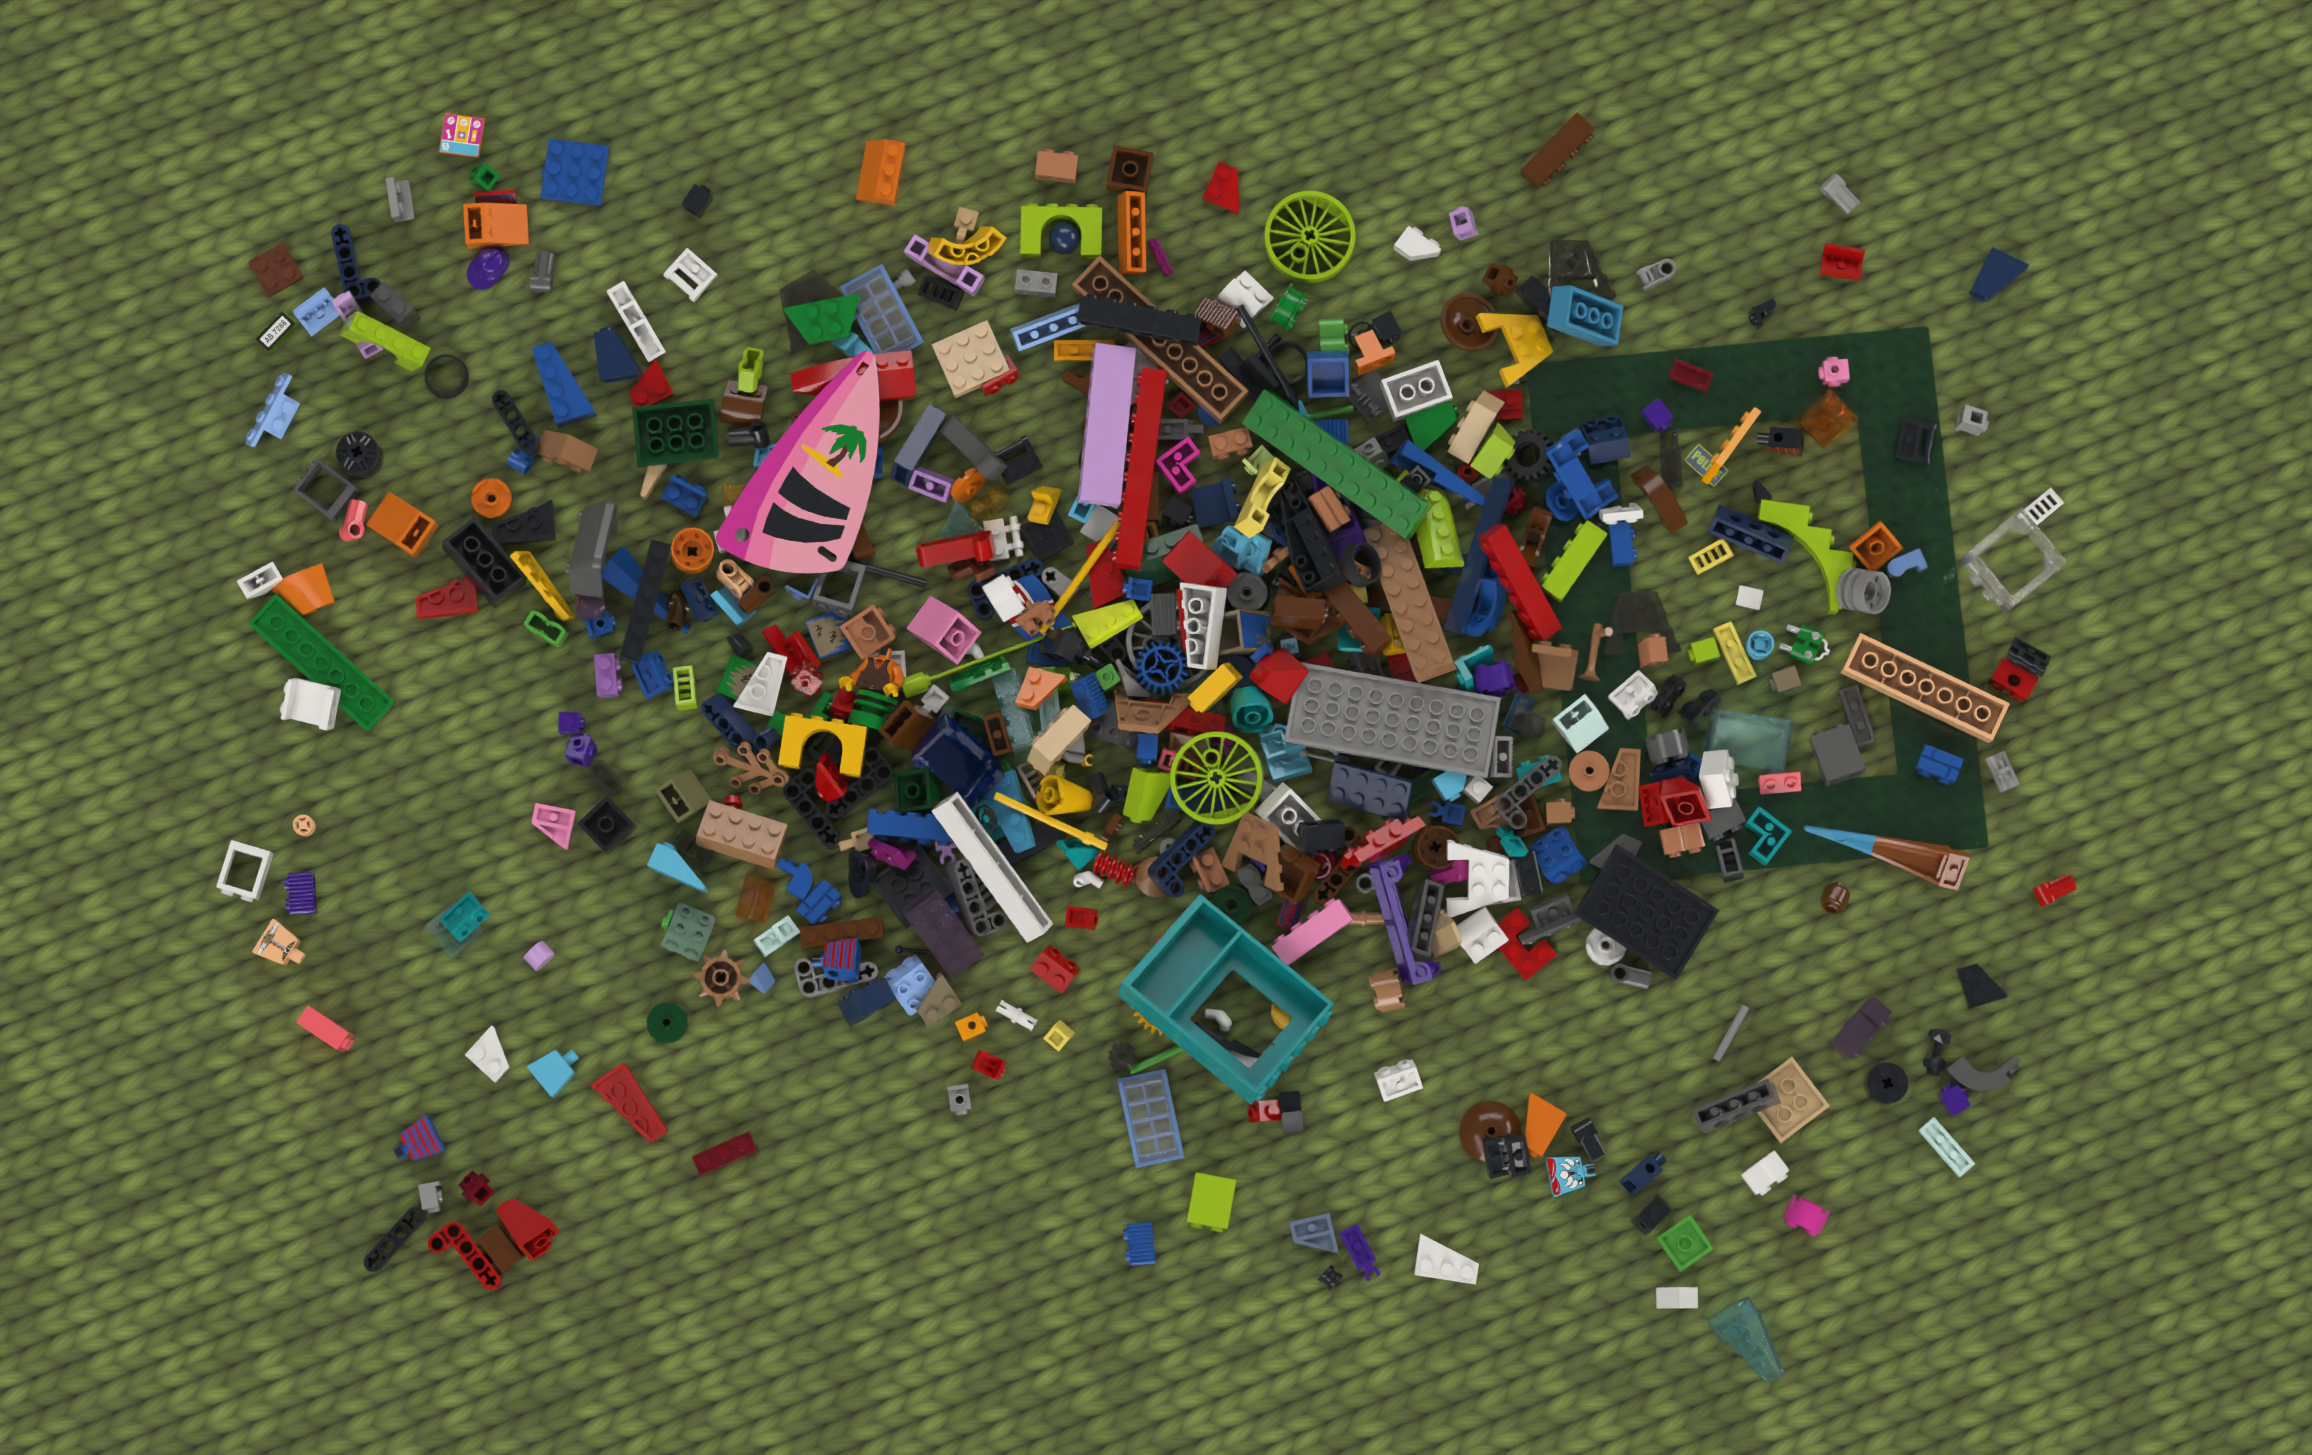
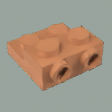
M874 604L840 626V629L862 661L867 656L880 651V647H887L897 640L895 635L898 633L892 624H886L884 621L886 615L880 607L876 609Z

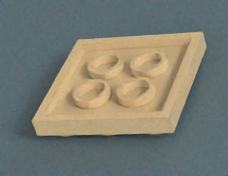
M987 320L932 344L955 398L980 388L983 384L1010 370Z
M1790 1057L1759 1081L1769 1079L1775 1085L1781 1101L1780 1104L1757 1113L1780 1144L1830 1107L1793 1057Z

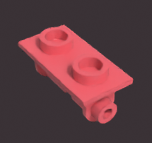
M1800 771L1759 775L1760 795L1801 791Z

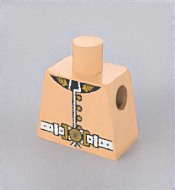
M272 919L252 951L259 956L285 966L290 959L297 964H301L306 956L305 953L297 949L301 941L275 919Z

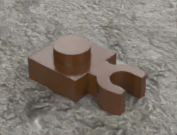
M1117 813L1113 815L1100 840L1108 843L1114 832L1116 834L1119 833L1124 824L1121 822L1122 816Z

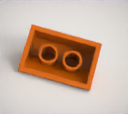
M887 139L866 141L856 200L896 207L906 153V144L904 142Z

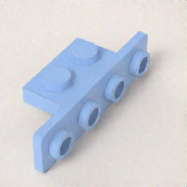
M283 373L276 379V387L273 393L267 396L265 408L258 413L254 428L250 429L246 436V445L255 447L263 431L282 439L300 405L297 401L283 394L292 378L290 374Z

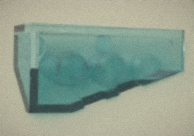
M1749 1296L1731 1303L1708 1320L1718 1338L1724 1343L1727 1341L1735 1349L1734 1352L1738 1356L1741 1354L1747 1359L1749 1366L1764 1380L1771 1382L1785 1376L1762 1317Z

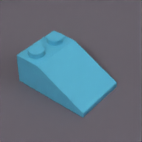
M663 842V844L657 843L647 866L658 873L707 894L709 890L678 854L677 848L667 842Z

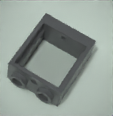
M317 459L316 462L312 461L307 467L308 472L303 478L300 477L295 482L293 491L335 523L347 508L349 500L354 499L359 490L320 459ZM322 469L346 487L328 511L304 493Z
M827 555L826 557L831 562H834L837 559L836 557H832L829 555ZM847 561L842 569L832 572L857 579L849 604L821 596L828 572H824L820 575L813 596V606L823 612L827 610L832 611L840 617H852L866 575V566Z

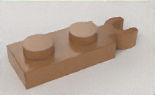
M1288 544L1284 549L1280 546L1272 553L1274 557L1261 567L1265 573H1268L1289 556Z

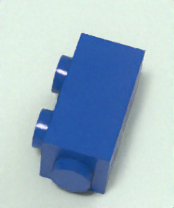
M1619 520L1617 521L1618 523L1609 524L1608 526L1612 567L1630 566L1637 559L1636 547H1632V540L1635 539L1634 527H1630V522Z

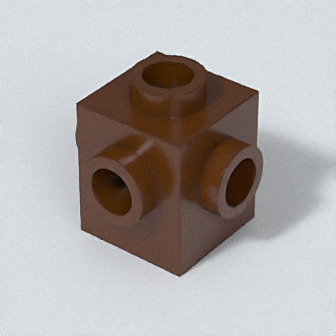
M1490 263L1482 282L1488 285L1490 291L1500 296L1501 293L1510 295L1518 277L1512 273L1513 269L1510 267Z

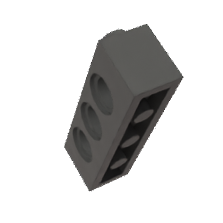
M1425 879L1416 888L1407 931L1415 963L1426 962L1431 957L1444 885Z
M1766 1079L1695 1108L1692 1111L1698 1128L1706 1134L1780 1104L1781 1101L1775 1085L1769 1079Z

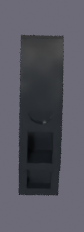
M1197 1022L1194 1023L1248 1068L1262 1055L1236 1039L1231 1042Z

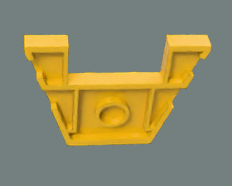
M1479 313L1476 316L1482 333L1501 328L1516 364L1502 368L1499 371L1506 388L1553 353L1538 315Z

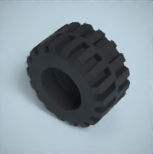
M1526 429V432L1518 431L1517 436L1513 434L1511 437L1515 441L1513 447L1515 452L1509 460L1506 458L1504 460L1507 463V470L1513 476L1527 483H1532V481L1538 483L1540 479L1546 480L1547 474L1552 475L1553 466L1544 450L1553 445L1554 442L1537 430ZM1537 445L1540 449L1538 462L1531 467H1524L1521 461L1522 453L1527 447Z

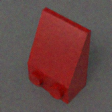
M1188 531L1162 559V562L1185 583L1226 588L1237 576L1232 565L1191 531Z

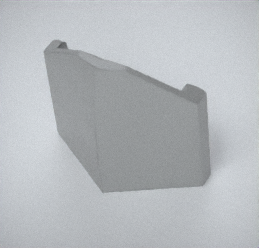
M1117 659L1115 662L1126 695L1149 698L1151 693L1146 691L1147 685H1140L1143 679H1136V675L1126 668L1120 659Z

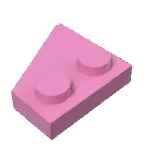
M536 803L531 823L565 850H569L576 811Z

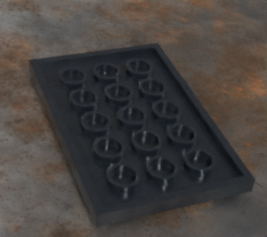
M1616 844L1573 915L1666 975L1677 980L1719 910Z

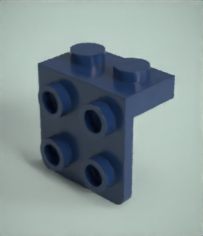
M1230 477L1222 478L1220 483L1193 488L1190 491L1199 528L1237 521L1241 507L1239 501L1235 502L1234 494H1237L1235 482H1231Z

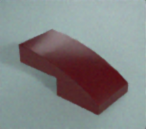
M1182 391L1167 406L1180 419H1184L1198 404Z

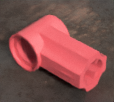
M354 499L349 500L344 524L339 529V535L342 540L349 542L363 536V523L368 506L366 502ZM350 527L353 529V535L350 532Z

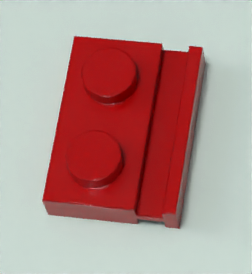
M1521 389L1486 391L1505 402L1494 421L1523 420Z

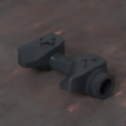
M1931 1029L1928 1036L1935 1041L1932 1057L1923 1059V1066L1926 1067V1074L1939 1076V1072L1944 1071L1946 1061L1940 1058L1942 1045L1950 1044L1951 1034H1948V1031Z

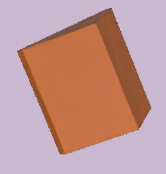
M1881 521L1876 523L1849 546L1865 567L1871 571H1877L1903 549L1902 545Z

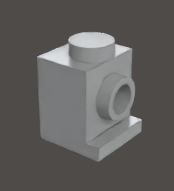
M1965 404L1958 412L1955 430H1962L1979 436L1988 427V412Z
M969 1085L947 1087L951 1112H955L956 1116L968 1114L967 1110H972ZM962 1096L964 1099L963 1103H956V1098Z
M440 1181L418 1185L422 1210H428V1213L441 1211V1202H444L442 1190H438V1187L442 1186Z

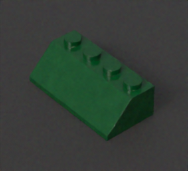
M1198 524L1146 540L1144 542L1141 571L1126 569L1128 577L1153 581L1152 588L1180 579L1162 562V559L1188 531H1191L1203 541Z

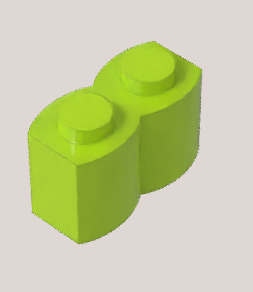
M748 347L744 350L743 360L738 366V390L753 393L757 389L758 380L762 376L763 369L762 349Z

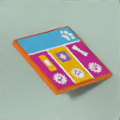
M445 113L439 153L479 158L485 118Z

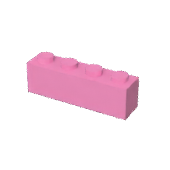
M1334 898L1324 904V910L1321 912L1316 910L1307 916L1309 920L1303 925L1301 922L1294 925L1289 935L1285 936L1282 934L1276 938L1272 948L1280 960L1290 966L1353 921L1354 917L1341 899L1336 901Z

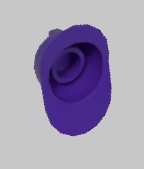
M501 247L483 249L467 269L468 282L476 289L484 290L492 287L509 267L510 259L508 253Z

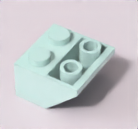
M1586 694L1557 715L1551 722L1576 754L1609 729L1600 712Z

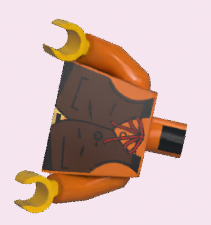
M880 647L878 657L867 656L865 661L851 675L839 679V685L841 689L846 686L847 691H852V685H855L858 689L875 690L884 693L886 697H897L898 690L903 685L905 679L900 665L890 659L892 649Z

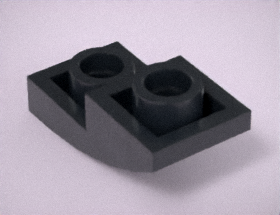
M1417 465L1400 482L1419 494L1434 479L1421 465Z

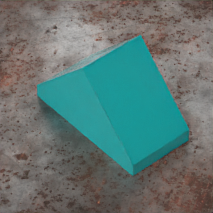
M1080 839L1057 840L1056 844L1078 870L1101 852L1100 848L1091 844L1088 846L1082 843Z

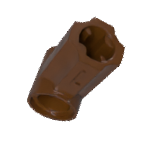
M767 577L758 579L756 584L736 602L744 613L749 616L766 599L772 596L774 591L772 580ZM762 584H767L770 590L768 592H761L759 587Z

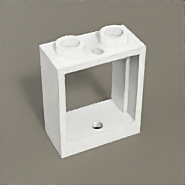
M231 840L216 887L222 889L221 893L228 896H233V893L241 895L240 899L252 902L253 899L259 900L274 853ZM236 851L262 859L252 892L225 884Z

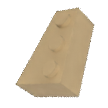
M1074 705L1069 709L1064 708L1058 715L1059 719L1055 723L1052 721L1045 728L1044 731L1046 733L1042 737L1038 735L1031 743L1032 749L1027 761L1044 776L1048 774L1056 760L1059 761L1062 758L1061 755L1069 747H1072L1088 729L1092 721Z

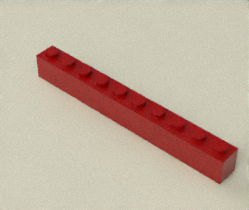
M1142 367V374L1137 376V386H1140L1139 393H1135L1134 405H1137V411L1132 413L1131 425H1134V432L1129 434V444H1132L1131 452L1127 451L1126 463L1129 464V469L1124 471L1123 483L1127 484L1126 491L1122 490L1121 503H1124L1123 510H1119L1118 522H1121L1120 530H1116L1115 542H1118V549H1114L1112 561L1116 562V568L1141 571L1167 370Z

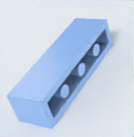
M1080 303L1009 329L1016 348L1021 351L1085 327L1086 325L1077 324Z

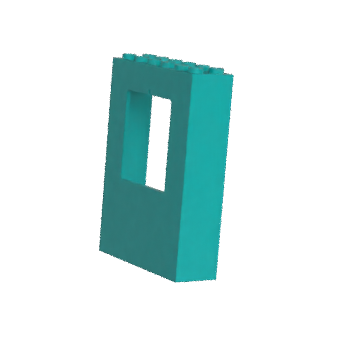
M1201 894L1124 979L1118 992V996L1250 1105L1255 1100L1259 1102L1264 1097L1266 1090L1269 1088L1268 1085L1272 1087L1277 1082L1279 1075L1282 1073L1281 1070L1285 1072L1292 1064L1294 1055L1298 1057L1305 1049L1304 1046L1307 1044V1040L1311 1042L1317 1035L1320 1026L1324 1027L1327 1024L1330 1016L1333 1014L1331 1009L1334 1005L1332 1001ZM1231 971L1237 973L1291 1018L1289 1024L1272 1042L1274 1047L1270 1045L1250 1068L1246 1067L1190 1020L1192 1015Z

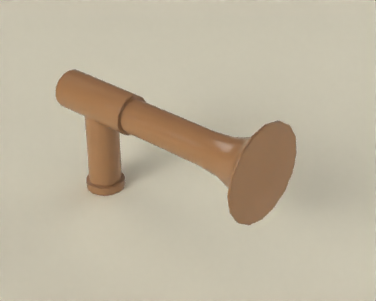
M1594 624L1588 666L1585 673L1579 676L1580 679L1592 682L1600 681L1595 672L1598 647L1601 637L1612 635V628L1606 627L1602 629L1603 625Z

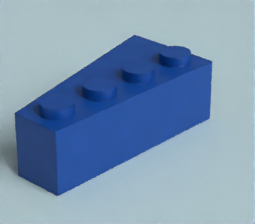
M552 342L533 347L532 351L558 428L596 417L597 414Z

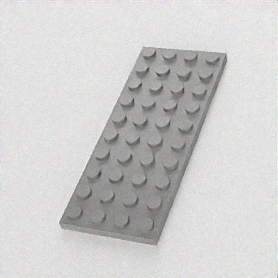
M1302 663L1309 670V673L1292 696L1284 743L1481 778L1488 777L1501 701L1500 697Z

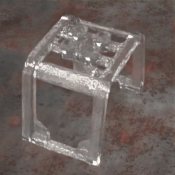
M2023 508L2019 509L1960 559V563L1971 574L1969 576L1971 582L1976 587L1980 585L1984 589L1982 592L1983 596L1989 603L1993 600L2004 615L2067 563L2066 559ZM2009 532L2020 535L2027 534L2045 555L2043 557L2044 571L2013 596L2010 595L1979 558V556Z

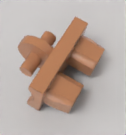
M1027 600L1025 602L1027 608L1022 611L1023 615L1015 619L1022 629L1030 636H1033L1039 631L1036 624L1040 621H1043L1045 625L1055 622L1053 613L1056 611L1047 600L1043 602L1038 600L1034 604Z

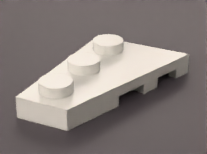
M1420 1234L1414 1275L1476 1285L1478 1263Z

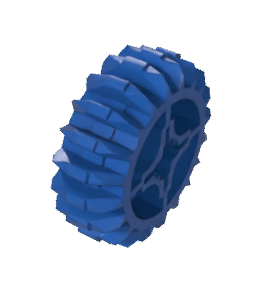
M1159 640L1158 647L1152 641V649L1145 645L1144 650L1147 653L1139 651L1138 655L1142 659H1135V663L1141 665L1134 667V671H1141V673L1136 675V679L1143 678L1140 685L1143 686L1147 683L1146 691L1153 687L1154 695L1157 694L1158 689H1161L1162 696L1165 695V689H1168L1169 693L1172 694L1173 686L1177 690L1180 689L1178 682L1185 684L1186 681L1182 676H1189L1188 672L1183 671V669L1190 668L1187 664H1183V662L1187 661V656L1180 657L1183 655L1184 650L1181 649L1176 652L1177 644L1170 648L1171 641H1167L1166 646H1163V641ZM1159 652H1167L1176 659L1164 660ZM1154 654L1155 665L1145 670L1146 661ZM1159 660L1163 666H1168V668H1165V676L1161 670L1156 669V667L1159 668ZM1179 665L1177 676L1170 681L1169 670ZM1159 675L1164 683H1156L1148 676Z

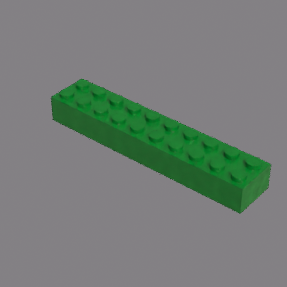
M1263 390L1242 422L1243 425L1406 539L1412 538L1433 506L1430 502L1269 390Z

